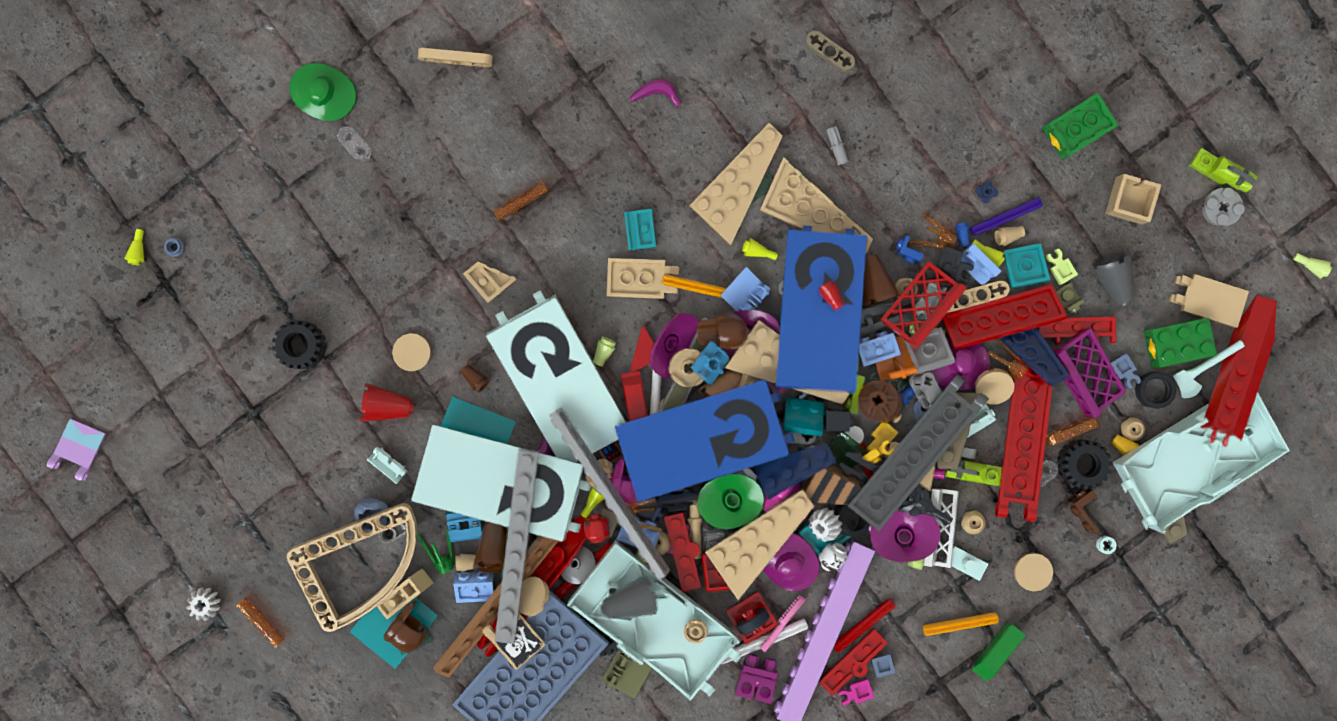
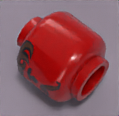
M591 514L590 519L584 521L585 538L590 540L591 543L606 541V538L610 536L609 520L601 517V514Z

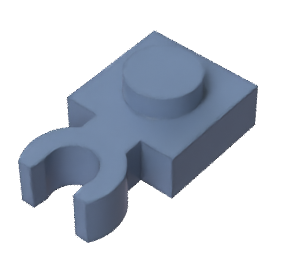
M1123 353L1110 362L1119 379L1124 378L1126 388H1133L1130 384L1132 379L1137 384H1140L1141 379L1133 374L1137 368L1127 353Z

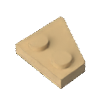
M480 262L475 263L463 273L488 304L516 282L515 277L506 275Z

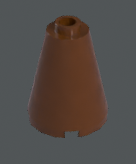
M872 252L865 253L862 306L874 305L889 298L893 299L900 296L897 287L878 255H873Z
M488 521L484 523L473 562L474 570L478 567L480 572L502 573L507 546L505 526Z

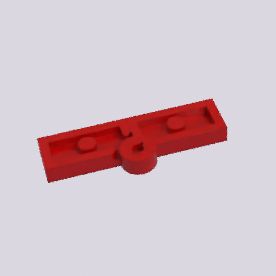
M683 512L666 515L664 519L682 592L701 588L694 558L700 552L699 544L690 541Z
M872 628L819 679V683L833 696L852 678L853 674L857 677H863L867 674L868 668L866 664L888 644L887 641Z

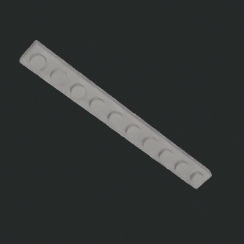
M562 407L551 413L549 416L551 417L552 424L555 428L559 429L562 439L571 447L574 457L581 462L584 472L588 477H591L595 483L596 490L603 495L606 505L610 510H613L617 516L618 523L625 528L628 538L632 543H635L639 549L640 556L649 564L652 574L657 576L659 580L665 577L670 569Z
M518 450L495 635L496 642L514 644L516 641L539 451Z

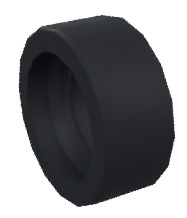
M1146 373L1140 377V384L1136 383V397L1146 407L1164 408L1175 399L1177 392L1176 384L1165 373ZM1152 379H1159L1165 384V396L1160 401H1151L1146 396V385Z
M837 504L834 508V515L839 516L838 520L842 522L840 534L859 536L867 531L870 524L860 516L857 527L849 529L844 521V514L848 505Z

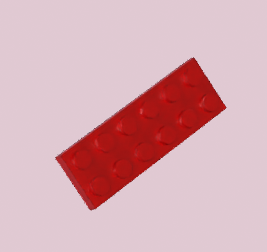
M1050 284L949 312L941 320L953 349L958 350L1066 320L1067 314L1053 285Z

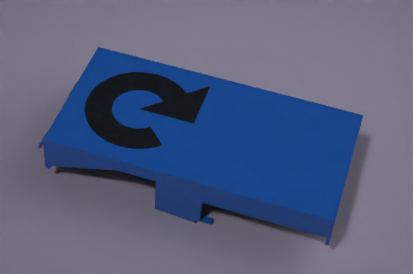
M803 225V231L788 230L775 387L852 394L856 392L867 235H854L855 230L845 228V234L812 232V226ZM830 280L837 284L842 301L845 304L835 311L819 294L820 290L818 289Z
M762 380L615 426L637 501L640 502L788 456L786 444L795 441L793 433L783 435L773 405L774 402L782 400L780 392L770 394L766 380Z

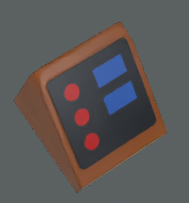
M616 441L598 450L603 459H607L610 462L623 455L622 449Z

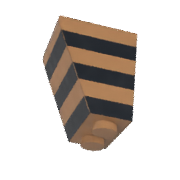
M834 465L828 466L801 482V489H804L810 500L815 503L849 505L861 491V486L855 476L847 477L842 469Z

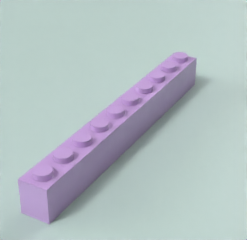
M852 539L850 543H846L845 548L848 559L840 570L837 571L835 577L830 579L827 587L829 589L827 596L824 595L822 597L820 612L816 613L813 618V628L811 631L808 630L805 636L806 644L798 652L797 659L799 660L796 666L793 665L790 670L789 676L791 678L789 683L784 684L781 701L778 700L774 707L778 720H802L875 553V550Z

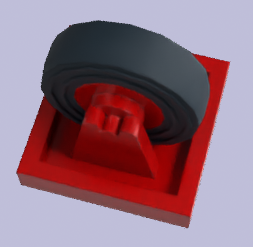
M759 591L754 592L725 610L745 644L778 625Z

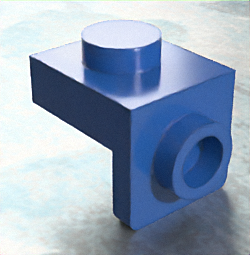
M905 235L903 238H899L895 247L898 249L896 254L904 257L903 260L910 264L921 262L924 254L906 247L910 236Z

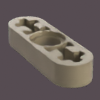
M812 31L807 35L805 43L811 51L841 72H849L853 68L855 59L849 52L818 31ZM816 36L818 38L817 42L821 45L823 41L826 43L821 51L819 50L820 45L818 43L811 44L812 40L810 37L815 38ZM833 47L835 55L832 57L827 56L825 48ZM841 53V56L838 58L837 62L834 61L837 58L838 54ZM847 58L849 59V65L844 67L842 66V60Z

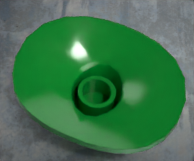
M321 63L304 65L294 73L290 80L289 91L294 103L302 111L317 119L324 121L340 120L346 117L356 104L357 92L352 81L345 74L328 65Z
M728 474L708 482L700 490L697 507L700 515L711 526L719 529H733L753 521L761 513L765 499L761 486L753 478L743 474Z

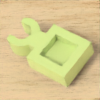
M1055 249L1056 258L1054 259L1050 254H1047L1046 259L1048 262L1053 263L1054 266L1050 270L1058 284L1062 285L1078 274L1068 258L1062 259L1061 250Z

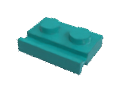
M652 209L624 212L629 251L656 248Z

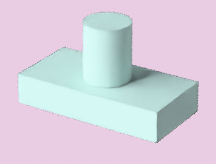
M953 545L951 566L980 581L988 563Z

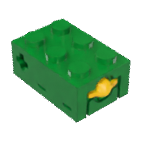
M1099 93L1048 123L1042 129L1063 160L1119 125Z
M1209 317L1143 330L1144 336L1147 337L1145 341L1149 359H1152L1150 364L1153 368H1161L1217 355Z

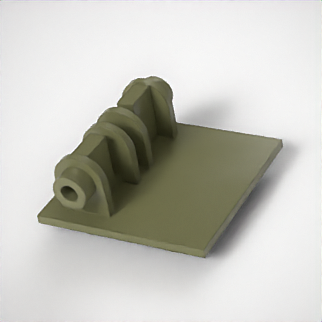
M619 649L601 680L607 683L606 686L613 689L614 687L635 699L652 667L644 661L640 665Z

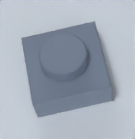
M890 653L878 655L871 659L877 678L895 673Z

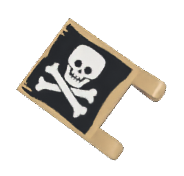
M520 612L514 644L496 642V632L491 625H487L482 630L484 635L493 642L515 670L520 668L546 645Z

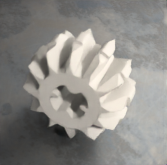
M826 507L814 512L809 519L810 525L808 527L813 530L812 534L817 535V540L822 539L823 542L834 540L840 534L842 522L838 520L839 516L834 515V510L829 511Z
M199 588L197 591H193L191 597L186 600L190 603L186 609H191L192 611L189 616L196 614V620L203 618L204 621L216 616V611L221 608L217 605V603L221 602V599L215 598L218 592L211 594V588L206 590Z

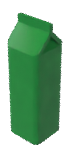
M1007 621L978 657L971 670L987 682L996 675L1026 635Z

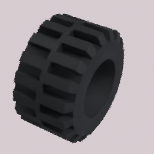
M287 322V325L279 327L280 331L275 332L277 337L272 340L275 343V346H272V350L277 353L274 356L279 358V362L285 364V367L307 369L316 365V362L322 360L320 357L326 353L323 351L324 348H327V343L323 341L326 340L325 335H321L322 330L316 328L317 326L310 322ZM299 333L303 334L308 341V349L302 356L295 355L291 348L293 338Z
M1082 439L1069 442L1070 445H1065L1063 447L1065 450L1059 452L1061 459L1057 458V463H1060V466H1057L1058 471L1062 472L1060 476L1066 479L1067 483L1083 489H1094L1096 485H1103L1102 480H1108L1107 474L1112 472L1109 466H1113L1112 461H1109L1111 455L1106 453L1107 449L1097 442ZM1088 453L1092 458V467L1088 473L1081 475L1077 470L1076 463L1082 454Z

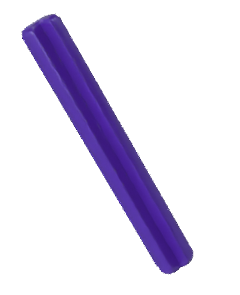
M1040 198L1033 199L970 227L973 236H977L1043 206L1042 200Z

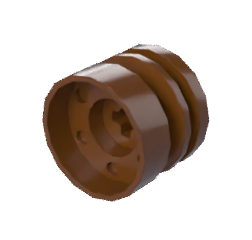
M874 380L867 383L858 395L860 411L865 417L875 422H892L900 416L903 410L904 400L901 392L895 386L885 381ZM881 396L883 403H879L878 405L875 402V400L879 399Z

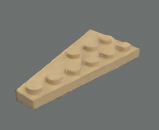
M770 123L690 204V207L730 246L783 137Z
M783 157L760 211L802 230L803 225L812 226V232L845 234V228L854 229V235H867V253L873 238L846 216L813 183H810L801 172L795 169Z
M758 321L748 334L745 344L738 348L725 368L776 384L779 334L761 321ZM795 389L843 404L850 394Z
M801 489L706 550V554L737 600L740 599L814 507L804 489Z

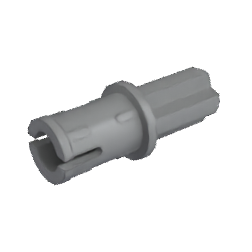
M834 126L827 129L832 146L830 149H833L837 165L849 162L844 148L845 143L842 142L838 127Z

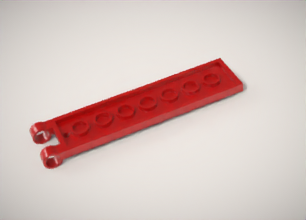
M1016 355L1013 373L1015 385L1014 392L1010 397L995 516L1007 517L1009 501L1025 503L1024 521L1035 522L1038 513L1053 386L1046 383ZM1017 492H1020V497H1016Z

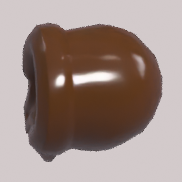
M725 313L713 319L702 320L697 326L698 340L702 346H707L712 341L722 349H737L743 346L748 338L746 323L742 317L735 313Z
M417 600L406 605L383 636L386 642L391 643L395 648L404 653L413 652L418 649L427 635V628L410 615V612L418 602Z

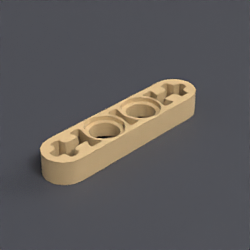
M431 48L418 49V59L421 61L492 67L493 56L489 54Z
M996 281L965 290L963 294L968 298L967 304L961 305L957 300L955 302L956 308L953 305L947 313L1003 298L1010 291L1009 285L1005 281ZM998 284L1000 287H1004V290L1001 291L1002 294L1000 292L992 293L993 298H991L990 290L998 288ZM980 289L986 292L984 300L977 298V291Z

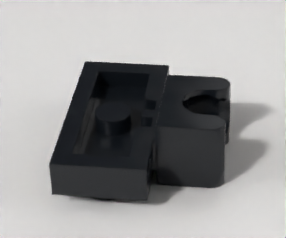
M945 245L937 268L954 281L968 284V278L963 276L962 272L964 270L972 271L974 265L961 260L964 251ZM939 282L941 286L951 287L948 282Z
M683 491L676 495H673L671 492L658 496V509L666 508L667 515H671L673 512L686 513L687 506L697 504L698 495L697 493H692V491Z

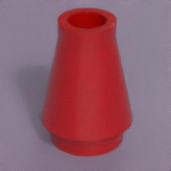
M832 280L818 288L820 290L819 294L834 311L845 305L837 284H834Z

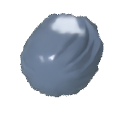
M375 498L362 499L354 509L355 520L358 521L388 509L389 506ZM385 515L380 517V521L383 524L388 523L390 519ZM370 523L362 524L364 530L372 531L373 527Z

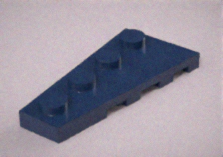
M1037 328L998 338L1050 386L1069 377L1068 372Z
M825 443L755 465L753 468L766 498L771 499L837 461L830 446Z

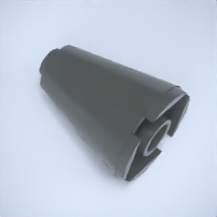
M1118 251L1103 256L1104 259L1099 262L1098 259H1095L1091 263L1092 269L1114 304L1119 306L1129 305L1134 299L1130 252L1128 251L1125 254V251Z
M642 576L603 599L600 605L602 615L608 619L656 614L658 610L654 591H650L648 588L651 585L648 578Z

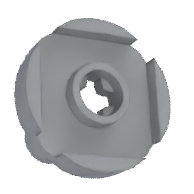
M1219 188L1211 191L1206 195L1204 207H1202L1204 218L1210 224L1222 227L1237 222L1245 211L1240 195L1232 188ZM1221 202L1226 205V211L1219 210Z

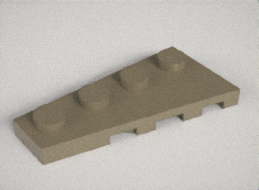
M980 393L957 394L969 404H972ZM956 403L955 407L960 408V404ZM972 420L938 460V469H958Z

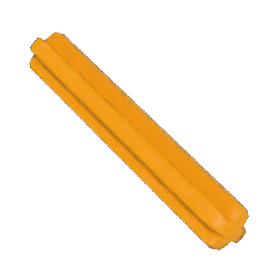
M667 274L663 275L662 278L663 285L722 298L720 295L727 289Z
M993 612L923 625V632L925 636L997 624L999 623V618Z

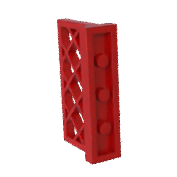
M928 261L880 321L911 344L910 347L917 350L967 287L962 283L959 285ZM928 268L935 273L936 279L925 280L924 272ZM939 282H948L953 287L949 292H941ZM936 283L938 293H927L926 284ZM917 284H923L924 294L913 295L912 287ZM938 296V306L929 307L928 297ZM924 297L926 307L915 308L914 298ZM911 298L912 308L901 309V300ZM926 310L927 319L925 321H917L916 311ZM912 312L914 322L903 323L902 313ZM899 313L900 323L892 324L887 320V317L890 314ZM914 325L915 334L911 338L904 333V326Z

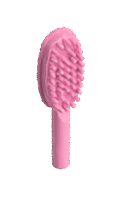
M798 595L797 600L795 599V602H792L793 605L791 604V607L786 609V612L778 620L780 624L759 647L764 652L768 650L807 598Z

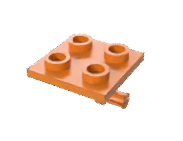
M896 337L901 355L875 363L879 380L905 379L908 375L917 374V369L912 363L902 337Z

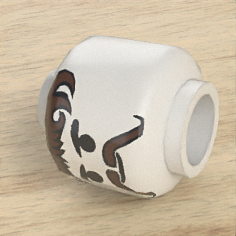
M837 542L828 543L819 555L822 568L826 571H839L848 559L846 548Z

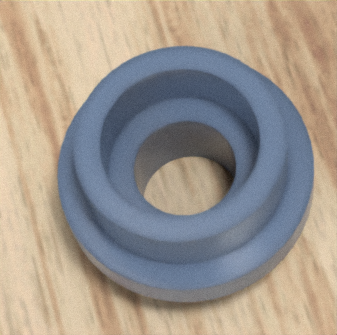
M174 237L168 239L164 245L165 252L172 257L180 256L185 248L183 241ZM177 244L178 248L174 251L173 245Z

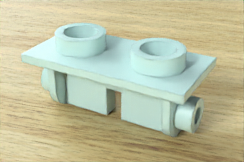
M928 283L926 287L927 293H938L936 283ZM942 287L940 288L941 292H945L947 288ZM938 296L928 297L929 307L937 306L939 303ZM922 297L915 304V308L926 307L925 300ZM926 310L916 311L918 320L927 319Z
M987 404L973 418L967 438L996 421L995 413L992 409L988 408Z
M377 446L373 454L367 459L395 484L408 473L405 469L406 467L392 459L382 447L379 448Z

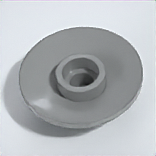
M582 546L572 562L561 574L563 579L571 584H582L596 566L593 553L588 548ZM574 561L578 562L576 567L572 565Z

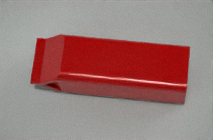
M640 371L621 374L628 422L648 416Z

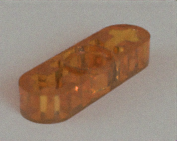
M1090 417L1047 435L1046 443L1048 446H1053L1091 431L1100 426L1097 417Z

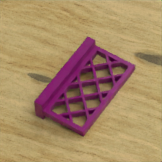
M1086 328L1059 349L1052 350L1069 374V377L1064 381L1084 416L1098 417L1101 415V410L1127 392L1091 328ZM1087 335L1090 338L1089 347L1082 346L1083 338ZM1071 346L1076 347L1074 358H1071L1066 351ZM1081 348L1088 350L1086 361L1079 359ZM1093 351L1099 354L1098 363L1091 362ZM1078 362L1085 363L1083 374L1077 371ZM1090 364L1097 366L1095 377L1088 375ZM1102 367L1108 370L1107 379L1100 378ZM1087 378L1094 379L1092 390H1089L1086 386ZM1099 380L1106 381L1104 393L1097 391ZM1111 383H1115L1118 391L1114 394H1109ZM1096 394H1102V403L1097 406L1095 402Z

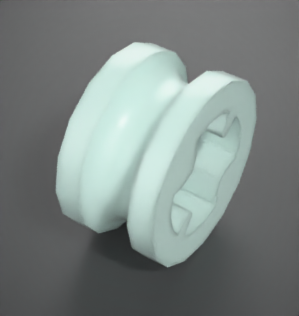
M1101 536L1096 542L1097 549L1102 553L1111 554L1116 550V541L1111 537ZM1109 540L1110 542L1108 543V545L1110 547L1108 549L1104 548L1103 542H1108Z

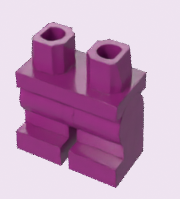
M749 653L746 661L742 662L738 682L734 690L735 695L752 699L754 694L755 700L772 704L778 675L776 660L766 658L764 667L758 666L759 656Z

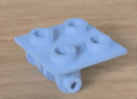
M745 267L720 296L736 311L754 310L758 307L759 303H762L764 297L770 294L771 289Z

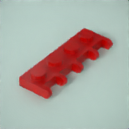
M1116 317L1066 318L1063 321L1037 327L1043 337H1054L1055 345H1060V337L1074 338L1086 328L1092 329L1098 342L1099 336H1109L1110 343H1116Z

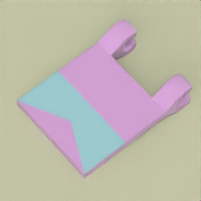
M70 419L53 455L46 464L47 467L51 469L59 468L61 460L64 458L81 465L75 475L77 480H87L90 468L106 433Z

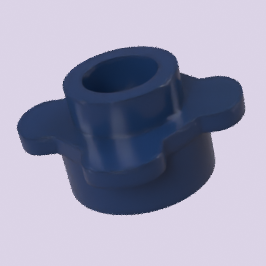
M990 180L985 181L984 185L977 187L975 190L983 203H988L992 197H997L999 194L998 190L992 186Z

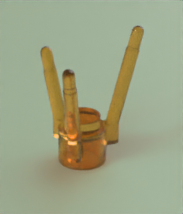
M923 213L921 215L923 218L942 230L939 231L930 226L927 227V230L938 235L937 241L940 243L911 239L908 241L911 244L937 247L944 250L945 245L949 247L954 246L957 234L952 233V230L945 228Z
M996 339L1017 361L1013 360L1011 363L991 351H988V355L1009 366L1008 370L1011 372L1008 373L1013 379H1022L1029 366L1004 343ZM990 366L989 369H990V370H994V369H998V368H995V367H991V366Z
M651 498L640 502L626 503L634 517H636V512L655 511L656 508H635V506L652 503L656 499ZM639 523L642 528L662 531V528Z

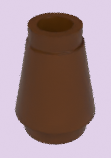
M469 365L461 370V374L473 391L479 393L489 384L485 375Z

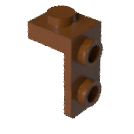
M1082 488L1075 493V497L1068 501L1072 506L1070 510L1076 517L1079 516L1083 521L1081 525L1088 533L1091 532L1097 535L1099 530L1082 508L1096 498L1097 495L1091 489Z

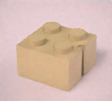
M1127 174L1117 176L1105 214L1138 224L1151 222L1161 184L1147 180L1140 181L1141 178Z

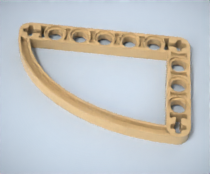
M401 503L298 544L289 550L287 561L324 631H335L359 619L375 608L394 590L408 569L415 552L417 542L415 515L410 505ZM401 509H402V511H407V514L405 515V517H404L403 514H401V515H398V516L396 517V519H395L394 516L397 515V514H399V512H400ZM384 515L388 516L390 518V523H381L380 517ZM370 523L373 527L372 531H365L362 524ZM405 523L407 543L404 556L396 572L370 599L346 614L338 616L311 560ZM352 530L355 537L352 539L347 538L345 531ZM334 537L337 540V544L334 546L329 545L327 538ZM309 545H318L319 552H312ZM303 551H305V553H303V554L299 557V559H298V557H293V554H294V553L300 554V553H302ZM307 568L310 571V575L303 576L300 573V569ZM316 585L319 591L312 593L308 587ZM322 601L326 603L327 608L324 610L319 609L317 602ZM327 620L334 621L333 625L326 623Z

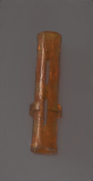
M540 182L518 197L507 200L506 204L493 210L500 222L512 213L516 214L517 210L548 193V190L543 182Z
M246 598L236 605L248 618L247 621L251 622L274 648L284 641L261 616L260 610H256Z

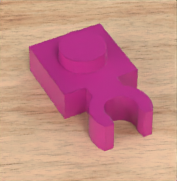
M867 678L850 683V690L840 689L837 691L839 696L847 695L845 700H841L842 705H848L852 699L858 704L874 698Z

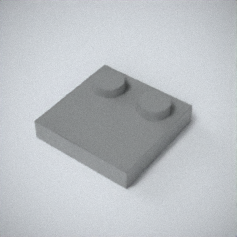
M942 327L932 330L917 350L910 347L911 344L904 340L912 363L917 369V375L955 363Z

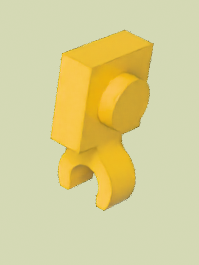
M881 423L871 434L875 440L867 447L868 451L871 452L878 448L886 440L892 441L899 432L888 423Z
M886 440L880 447L875 448L862 458L873 464H878L882 461L881 457L885 454L891 455L895 449L888 451L887 445L891 441Z

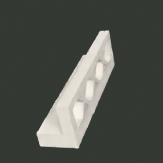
M941 488L932 489L931 502L941 512L947 511L953 518V521L950 525L947 524L945 526L940 519L933 516L939 528L940 525L943 527L940 533L945 530L949 535V541L944 545L939 541L941 547L938 549L937 546L936 550L925 558L924 566L951 568L959 491ZM943 493L953 494V503L948 507L942 501ZM942 549L947 554V563L936 561L937 553Z

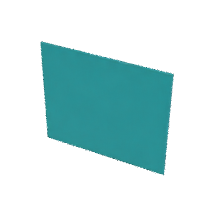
M452 396L440 427L508 444L516 421Z
M414 598L411 602L414 600L418 602L410 612V615L419 620L428 629L438 615L419 599ZM406 605L389 619H386L376 606L359 619L350 633L396 669L408 653L399 651L391 643L386 642L383 636Z

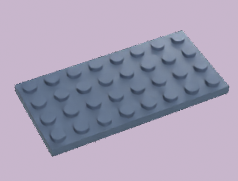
M550 591L548 602H545L542 612L526 619L546 645L517 670L498 651L452 706L469 721H541L609 642Z

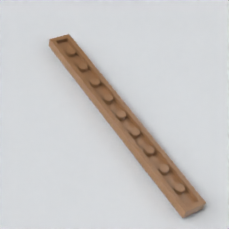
M540 535L536 538L526 553L523 581L533 574L559 540ZM502 582L433 667L436 673L449 678L484 635L482 630L487 625H492L498 617Z

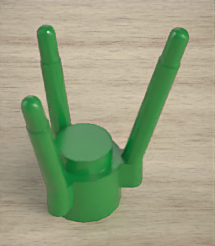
M448 529L446 531L449 557L447 555L440 556L435 544L432 543L431 546L436 556L435 559L421 535H417L421 545L433 562L435 569H438L439 574H444L454 569L452 564L455 563Z

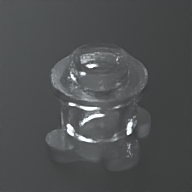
M706 526L702 527L706 549H709L710 545L717 544L725 539L723 529L707 530Z

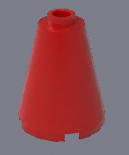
M365 383L364 387L368 388V391L363 393L361 414H364V418L360 417V422L408 418L409 414H413L414 403H410V398Z

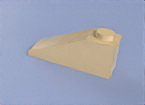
M421 568L395 588L377 607L385 618L389 619L430 587L433 581Z

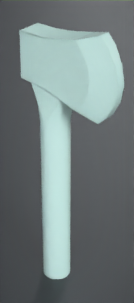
M1242 341L1236 342L1193 369L1185 371L1183 368L1175 373L1173 377L1179 386L1182 398L1196 396L1200 392L1202 385L1196 382L1194 378L1245 347Z

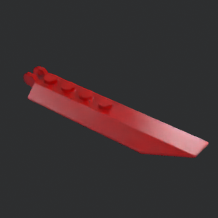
M1256 295L1240 319L1238 328H1234L1228 347L1240 340L1245 347L1223 360L1204 418L1208 419V422L1201 425V429L1212 428L1210 443L1216 441L1217 432L1225 434L1222 440L1223 447H1227L1232 434L1242 441L1275 340L1277 300Z
M580 515L571 521L581 524L579 533L568 530L566 540L557 542L530 577L540 578L546 582L549 589L552 587L586 541L584 521L587 518ZM521 614L524 617V619L528 617L524 614ZM498 617L496 618V620H495V621L492 623V625H491V626L493 627V629L495 630V632H496L497 619H498ZM483 635L480 641H478L477 646L479 649H484L489 644L484 654L490 657L498 648L493 642L490 643L491 640Z

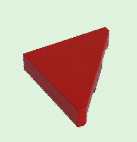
M645 327L641 328L630 373L636 372L650 364V355L654 343Z

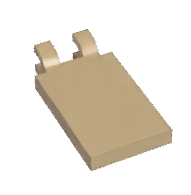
M608 258L607 297L664 299L665 293L678 294L679 288L663 285L662 278L665 274L679 275V266H666V260Z
M1192 274L1191 278L1181 275V277L1176 276L1174 283L1185 286L1187 289L1185 296L1171 294L1169 302L1182 305L1180 310L1182 312L1201 318L1209 317L1211 321L1238 328L1249 291L1196 274Z

